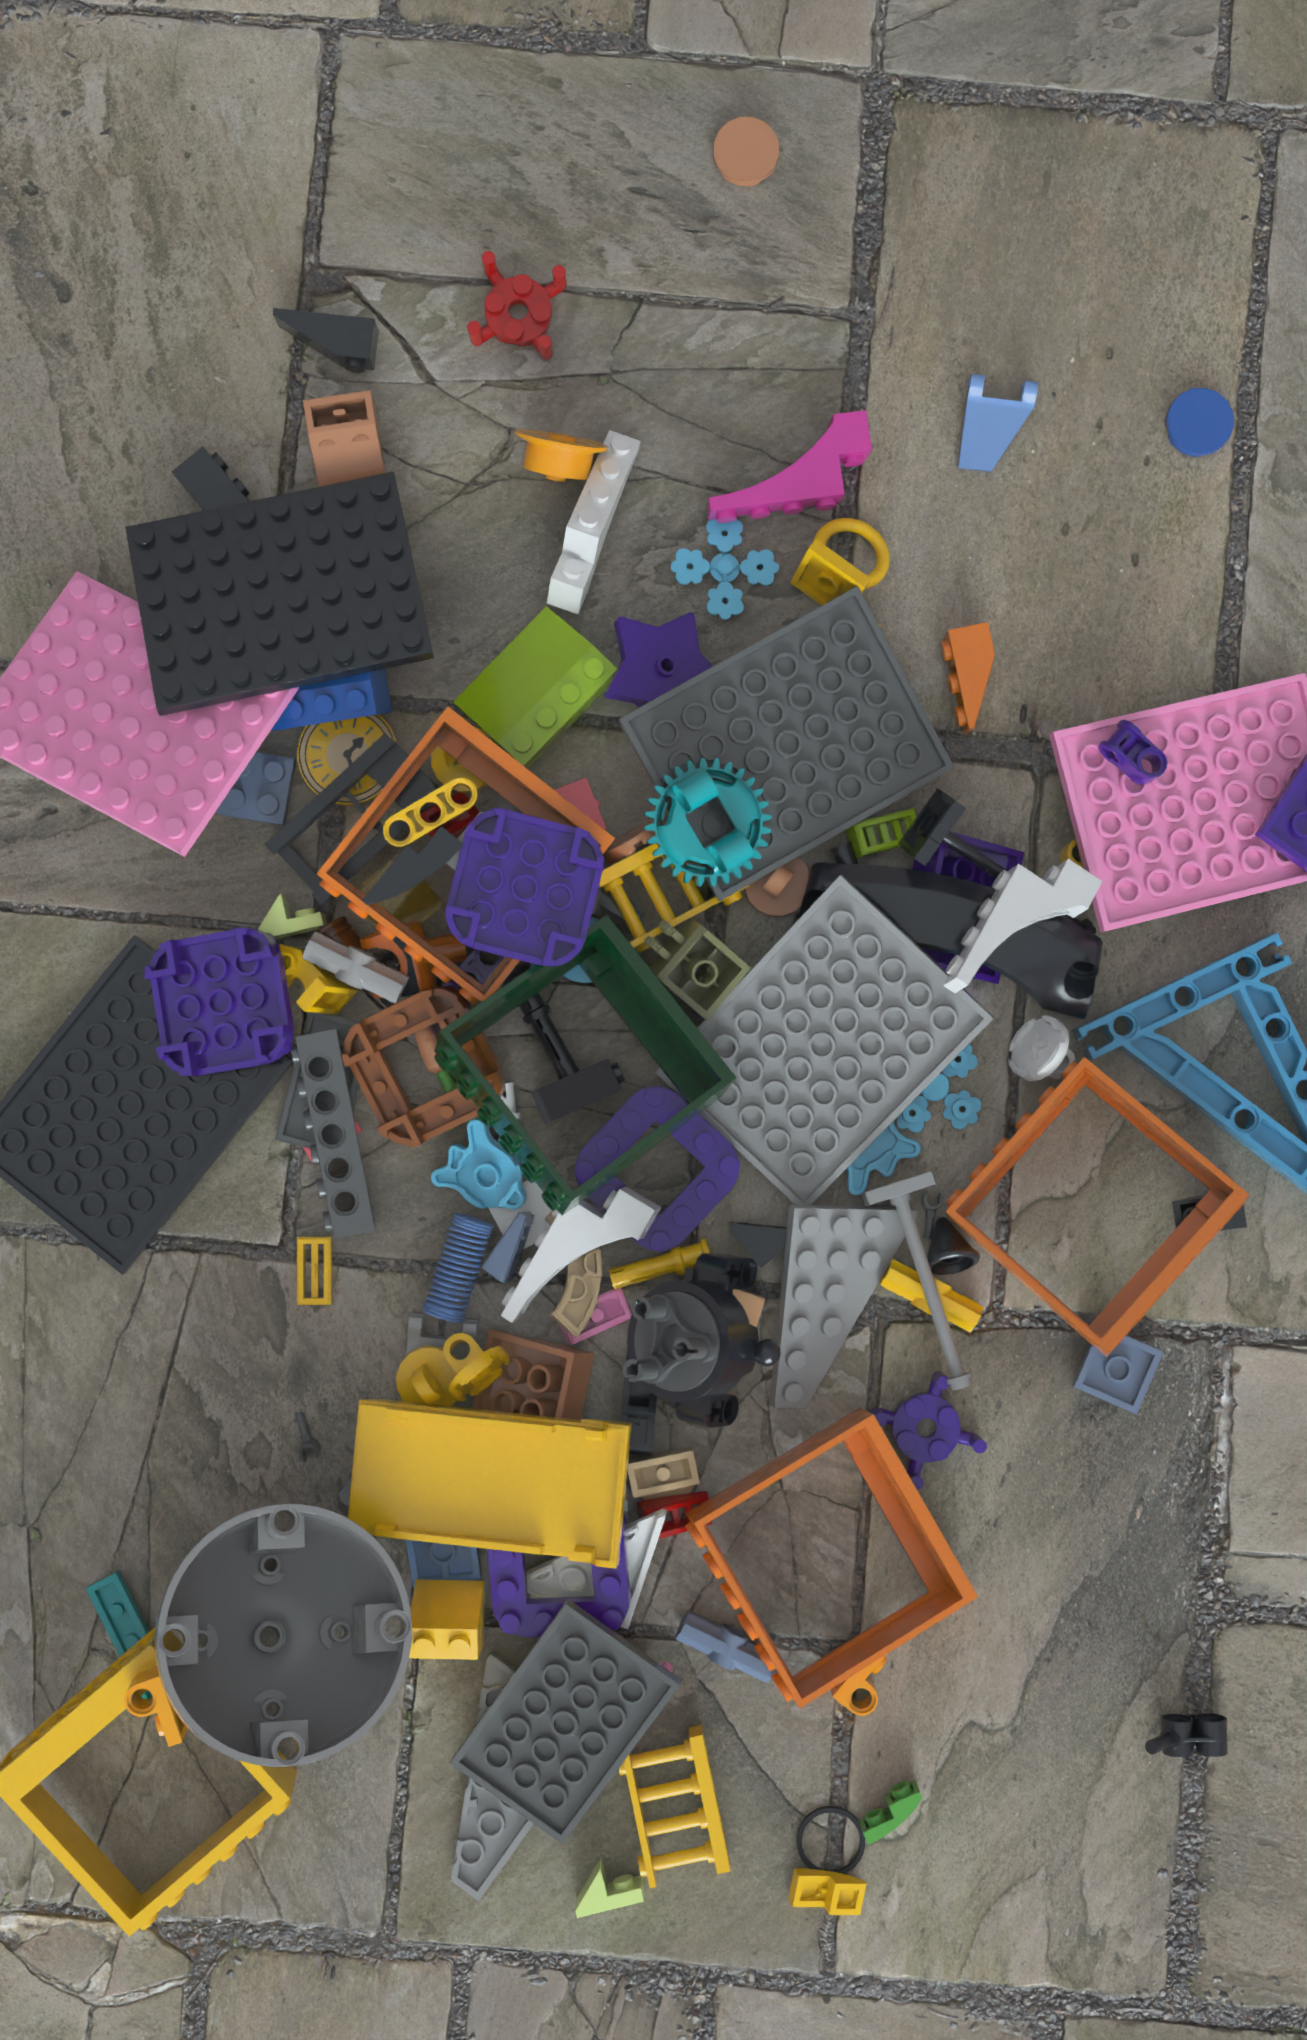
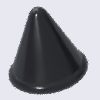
M938 1218L927 1253L932 1274H955L975 1266L980 1260L979 1252L973 1249L947 1218Z

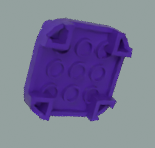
M493 808L480 813L469 823L464 833L462 842L464 845L460 850L446 904V920L450 932L459 942L473 949L541 966H559L570 962L581 951L585 942L603 871L604 856L599 843L589 832L579 827L576 828L502 808Z
M235 928L233 930L180 940H169L159 944L160 948L153 954L149 966H145L144 979L151 981L161 1044L160 1047H155L159 1060H164L172 1070L180 1073V1076H198L269 1064L279 1060L283 1055L291 1051L294 1024L284 961L276 938L271 933L252 928Z

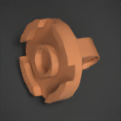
M797 857L745 888L747 900L756 911L770 917H782L792 914L801 907L809 871L806 864Z

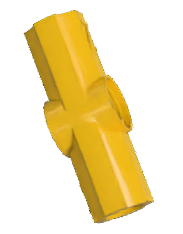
M892 1258L879 1284L885 1289L910 1300V1304L931 1315L917 1271ZM934 1277L947 1320L971 1333L972 1329L977 1325L984 1307L978 1302L951 1290L953 1287Z

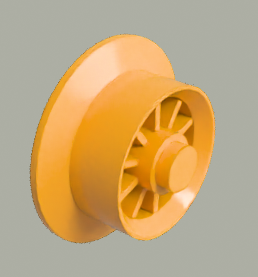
M515 429L514 431L515 435L527 441L523 468L545 474L546 479L565 482L566 478L587 480L591 472L594 453L605 452L609 449V446L603 443L562 433L533 429Z

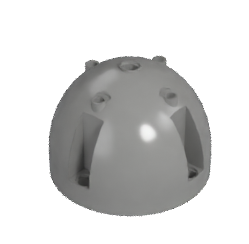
M303 1504L270 1505L250 1510L222 1523L202 1538L184 1557L172 1575L159 1607L155 1631V1653L159 1677L165 1694L181 1721L194 1735L218 1752L236 1760L270 1767H290L322 1760L338 1753L363 1736L380 1719L395 1697L405 1675L412 1643L411 1608L407 1591L398 1569L386 1550L371 1534L350 1519L327 1509ZM279 1512H285L291 1517V1528L286 1532L279 1531L274 1525V1517ZM267 1559L274 1562L272 1572H268L264 1568V1562ZM390 1616L396 1617L401 1623V1631L396 1637L389 1636L385 1631V1622ZM337 1626H341L344 1629V1635L341 1639H338L334 1634ZM265 1627H271L277 1635L276 1642L271 1647H265L259 1639L260 1632ZM169 1630H177L183 1637L181 1648L175 1652L167 1650L163 1645V1637ZM198 1634L203 1635L206 1639V1643L202 1648H198ZM270 1702L275 1703L277 1707L275 1714L272 1716L266 1713V1706ZM289 1737L295 1742V1753L289 1759L283 1760L278 1755L277 1747L282 1739Z

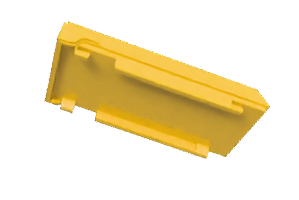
M359 1399L348 1519L361 1526L369 1534L378 1537L568 1557L569 1561L586 1562L598 1567L616 1569L620 1560L632 1423L601 1419L576 1420L385 1399Z

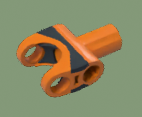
M422 921L403 923L453 963L466 960L465 944L459 942L452 933L426 939ZM376 931L359 940L361 949L377 947L378 949L392 951L398 959L396 970L409 976L407 985L400 997L413 995L426 988L436 986L434 973L431 972L434 965L424 957L420 962L411 957L403 950L407 944L397 936L391 941L382 933ZM372 992L374 998H383Z

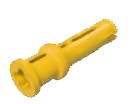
M706 1237L701 1238L700 1243L682 1248L677 1245L670 1249L671 1252L609 1268L613 1288L618 1289L672 1273H677V1275L681 1276L685 1275L686 1267L695 1268L696 1261L701 1254L711 1253Z

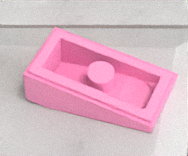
M622 1288L611 1289L598 1295V1301L593 1314L577 1338H574L559 1324L566 1343L569 1345L576 1344L631 1319L632 1313Z

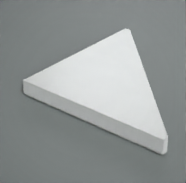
M665 1509L655 1511L625 1526L630 1589H632V1597L627 1615L620 1626L622 1628L629 1629L666 1517L667 1510ZM557 1556L526 1571L527 1590L531 1598L594 1596L591 1563L569 1561L568 1557Z

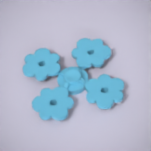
M712 519L706 525V531L709 534L707 542L711 546L716 545L718 551L722 554L716 555L709 564L706 559L702 558L700 550L690 552V550L682 548L676 552V560L671 563L670 568L672 572L676 573V581L681 585H687L690 582L693 584L701 583L702 575H706L710 569L712 577L719 584L717 589L713 588L708 591L707 611L711 615H719L722 620H728L731 615H740L744 609V604L741 601L742 591L740 589H733L732 584L729 583L738 576L739 571L743 575L748 576L747 580L751 585H756L759 582L762 586H769L774 581V574L778 572L779 565L774 562L773 553L770 550L764 549L759 553L755 550L750 551L747 559L743 560L739 566L738 560L727 553L732 550L733 546L741 544L742 537L740 534L743 531V524L737 519L728 523H718L717 519Z
M970 1044L957 1055L961 1059L960 1062L957 1063L954 1059L921 1092L923 1096H917L896 1118L898 1119L897 1126L900 1129L908 1127L911 1132L917 1133L924 1128V1122L931 1118V1113L926 1110L928 1106L927 1100L940 1101L944 1099V1104L947 1108L943 1111V1116L945 1119L951 1120L952 1126L956 1129H963L968 1123L974 1124L977 1122L978 1115L976 1113L981 1109L980 1100L976 1097H970V1093L966 1090L960 1091L958 1095L955 1093L948 1094L950 1083L946 1077L957 1075L960 1078H964L968 1075V1070H972L977 1066L978 1060L974 1054H971L972 1046ZM960 1106L965 1108L964 1112L959 1111ZM910 1110L915 1111L914 1116L909 1115Z

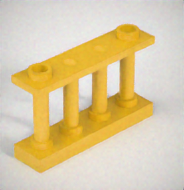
M657 843L604 869L598 889L603 887L606 892H610L634 937V940L629 943L633 948H636L638 953L649 948L644 942L648 936L653 938L663 932L658 926L646 933L621 885L624 883L621 878L622 876L633 871L635 877H640L661 919H664L672 927L721 901L727 906L743 897L740 892L741 890L721 901H717L715 897L704 901L693 878L688 883H684V872L681 871L676 877L693 908L676 917L651 871L653 868L651 861L660 857L652 856V853L659 848Z
M702 1724L688 1727L689 1739L683 1740L684 1744L633 1755L630 1753L619 1767L620 1776H627L643 1854L637 1856L641 1877L647 1876L649 1888L656 1887V1870L708 1860V1863L715 1862L717 1874L731 1871L730 1858ZM687 1758V1761L694 1760L696 1773L690 1774L691 1778L638 1788L636 1768ZM694 1792V1795L701 1794L703 1807H698L697 1812L650 1822L645 1821L642 1807L643 1802ZM701 1826V1829L708 1828L710 1840L705 1841L703 1846L656 1856L652 1855L649 1836Z

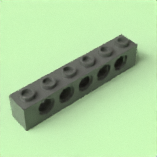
M337 1029L295 1036L296 1043L292 1046L291 1054L294 1065H301L303 1077L297 1078L300 1098L307 1097L309 1111H304L303 1114L307 1132H314L316 1144L310 1145L313 1165L320 1164L322 1178L316 1179L320 1199L327 1198L329 1211L323 1212L326 1232L333 1231L334 1239L375 1231L374 1217ZM315 1057H323L329 1063V1071L322 1077L315 1076L310 1071V1062ZM326 1090L334 1094L336 1103L333 1108L323 1110L318 1107L316 1096L321 1091ZM329 1124L339 1126L342 1130V1138L336 1143L327 1142L322 1135L323 1128ZM335 1158H342L348 1163L349 1170L343 1176H335L329 1170V1163ZM341 1192H350L355 1197V1204L352 1208L343 1210L337 1206L335 1202L336 1196Z

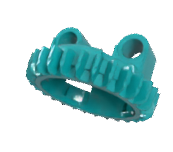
M700 758L698 768L695 769L690 760L685 763L687 771L685 773L678 766L673 768L675 779L666 774L662 776L667 786L663 788L655 785L653 788L660 795L658 799H647V802L655 808L654 811L644 812L645 817L653 819V824L646 825L643 828L646 831L654 832V836L646 840V843H657L659 848L652 853V856L655 857L663 854L665 859L661 862L660 867L664 868L672 864L674 867L670 875L675 877L681 871L684 872V883H688L692 876H696V885L702 886L705 877H708L709 885L714 887L717 883V877L720 876L724 884H729V873L732 872L736 878H741L742 873L739 867L743 866L747 870H752L753 866L749 859L762 858L756 850L757 846H768V843L760 838L761 834L771 833V829L763 827V821L771 819L772 816L762 814L761 809L769 805V802L758 801L757 797L764 791L762 788L757 790L750 788L755 781L754 777L745 781L741 779L745 769L741 768L735 774L731 773L732 762H727L723 769H720L718 758L712 761L711 767H707L705 758ZM712 778L721 779L723 781L728 782L729 784L712 780ZM670 796L672 805L669 810L668 821L663 826H660V820H664L668 804L665 800ZM717 797L735 829L703 848L685 815ZM687 860H692L701 864H708L712 867V869L706 870V867H700L690 863L685 865L684 862Z

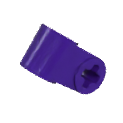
M1120 720L1117 724V730L1107 741H1102L1098 746L1104 758L1116 765L1136 784L1144 785L1161 776L1167 768L1168 761L1163 751L1147 739L1137 726L1127 720ZM1142 759L1150 762L1152 773H1148L1142 768Z

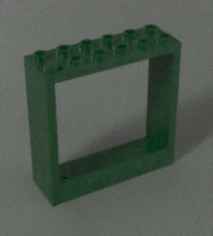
M608 915L588 927L581 951L570 962L559 966L535 964L442 1029L434 1050L436 1053L434 1058L443 1071L451 1072L458 1081L455 1085L460 1094L466 1100L471 1098L478 1107L477 1114L480 1120L488 1128L492 1126L500 1136L498 1141L504 1151L510 1156L512 1154L516 1156L522 1164L520 1166L522 1174L530 1183H537L544 1192L541 1196L545 1204L552 1211L557 1210L561 1216L722 1097L737 1078ZM579 965L689 1105L573 1191L465 1053L462 1046Z

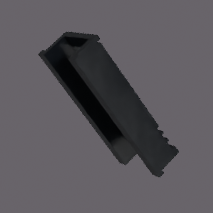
M386 733L264 844L273 854L278 853L314 891L312 896L320 905L332 895L319 885L322 879L291 847V844L344 795L362 814L366 811L349 790L368 773L384 788L409 756ZM420 768L395 799V802L404 809L435 791L438 787ZM432 803L425 804L421 808L420 813H422ZM380 821L373 827L379 833L351 857L338 872L347 881L389 843L384 837ZM403 821L394 822L389 832L391 838L394 839L408 824Z

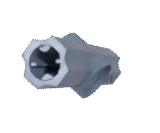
M690 1610L683 1616L675 1635L676 1640L707 1654L711 1661L729 1670L737 1668L766 1683H769L772 1679L771 1675L775 1674V1669L769 1672L754 1648V1645L757 1643L750 1640L743 1631L729 1624L722 1623V1625H719Z

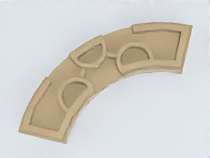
M551 1211L545 1218V1220L550 1225H552V1223L555 1220V1218L552 1217L553 1211ZM599 1247L583 1254L567 1265V1276L563 1294L556 1308L550 1314L574 1338H577L587 1325L598 1301L602 1277V1257Z

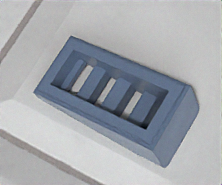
M530 1211L519 1212L482 1265V1269L502 1283L511 1282L515 1275L535 1216Z

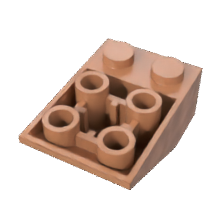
M370 390L303 400L308 437L319 487L386 473L376 403Z

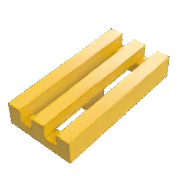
M298 1236L297 1305L333 1304L332 1236ZM306 1244H311V1298H306ZM319 1244H324V1298H319Z

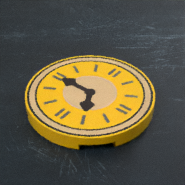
M379 714L308 725L304 728L298 742L297 761L300 773L309 788L318 795L384 733L397 742L394 732ZM368 773L349 792L360 804H365L374 800L383 788ZM345 795L335 803L342 806H355Z

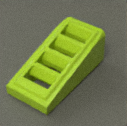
M911 808L863 820L846 829L848 842L851 841L856 858L901 847L898 843L903 834L899 819L904 820L907 831L917 817L915 809ZM890 822L894 841H891L890 835L886 823ZM874 826L877 827L881 844H877L873 830Z

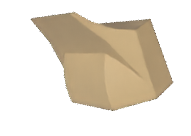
M693 1448L674 1449L655 1453L652 1456L645 1455L628 1461L627 1471L633 1498L642 1497L647 1500L690 1493L694 1485L700 1484Z

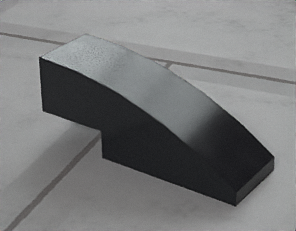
M441 826L419 854L407 845L362 901L366 905H371L412 889L448 863L464 844Z
M627 1345L626 1361L630 1359V1358H629V1353H628V1345ZM630 1377L624 1378L621 1422L632 1423L629 1454L652 1456L657 1396L651 1393L640 1381L629 1382L628 1379Z

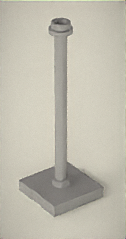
M932 1171L863 1192L861 1193V1198L864 1206L890 1199L892 1206H896L950 1370L951 1377L947 1378L946 1381L948 1385H951L952 1391L971 1386L970 1378H972L971 1372H964L909 1204V1200H912L910 1192L935 1185Z

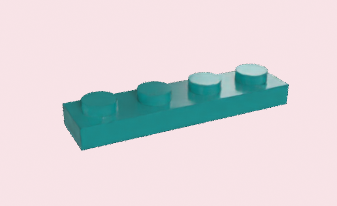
M120 1570L85 1588L119 1657L150 1631ZM146 1691L141 1697L150 1699L153 1696L150 1691Z

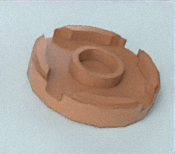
M738 117L728 121L718 131L713 143V161L716 168H718L721 176L726 181L737 186H754L759 184L760 181L764 180L767 176L769 177L774 172L779 160V141L774 130L765 121L755 117Z
M653 819L641 823L615 839L604 852V858L609 863H615L635 853L634 851L643 844L645 845L646 840L654 836L653 831H646L643 828L646 825L653 824Z

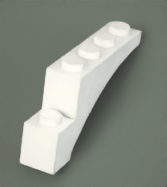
M609 430L603 443L609 446V449L598 454L566 526L562 554L550 580L547 604L575 614H579L589 591L609 526L641 441Z
M1070 859L1065 860L1057 867L1052 865L1045 873L1043 879L1020 864H1017L1008 872L1003 870L992 885V888L996 889L992 898H987L977 912L980 920L976 927L972 926L962 939L961 944L965 946L960 956L956 955L946 969V973L949 976L943 986L954 993L968 986L989 955L1016 931L1042 920L1067 914L1074 918L1086 911L1095 897L1102 880Z
M626 1186L620 1188L618 1192L613 1190L603 1206L607 1210L606 1213L585 1200L563 1216L557 1210L553 1211L552 1217L555 1220L550 1229L545 1228L539 1235L535 1243L538 1250L533 1259L527 1258L518 1274L522 1278L516 1288L511 1287L505 1295L502 1304L506 1307L501 1316L511 1323L519 1320L543 1287L564 1267L583 1254L620 1239L633 1237L639 1240L644 1238L662 1207Z

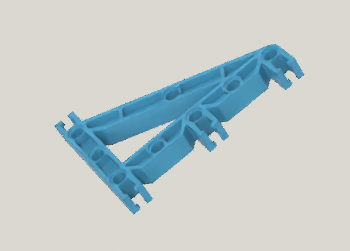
M1278 933L1264 936L1072 1029L1075 1038L1079 1041L1088 1035L1087 1031L1101 1026L1107 1041L1096 1048L1093 1045L1087 1047L1086 1050L1082 1051L1085 1058L1092 1060L1118 1048L1307 1194V1094L1305 1097L1300 1098L1296 1093L1298 1082L1302 1080L1307 1085V1066L1304 1067L1307 1059V1050L1277 988L1260 982L1261 978L1292 964L1289 955L1280 956L1278 953L1272 956L1274 963L1262 966L1261 960L1257 956V951L1265 946L1275 944L1278 947L1283 944ZM1240 958L1248 964V972L1245 976H1241L1236 971V963ZM1179 987L1183 988L1188 995V1000L1183 1006L1179 1005L1174 997ZM1231 993L1303 1141L1168 1037L1156 1034L1154 1030ZM1117 1017H1122L1127 1022V1030L1123 1035H1119L1114 1031L1113 1023ZM1270 1019L1274 1020L1278 1026V1032L1273 1038L1266 1032V1024ZM1239 1110H1243L1247 1115V1122L1242 1128H1239L1235 1123V1115Z

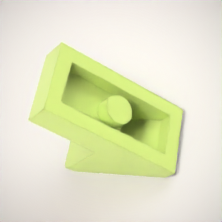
M280 893L258 929L271 933L276 939L320 930L327 925L326 915L321 912L316 913L315 908L296 911V917L292 918L287 896Z
M600 1858L576 1899L575 1912L577 1918L644 1902V1885L641 1875L635 1877L630 1874L616 1877L613 1882L608 1883L603 1860Z

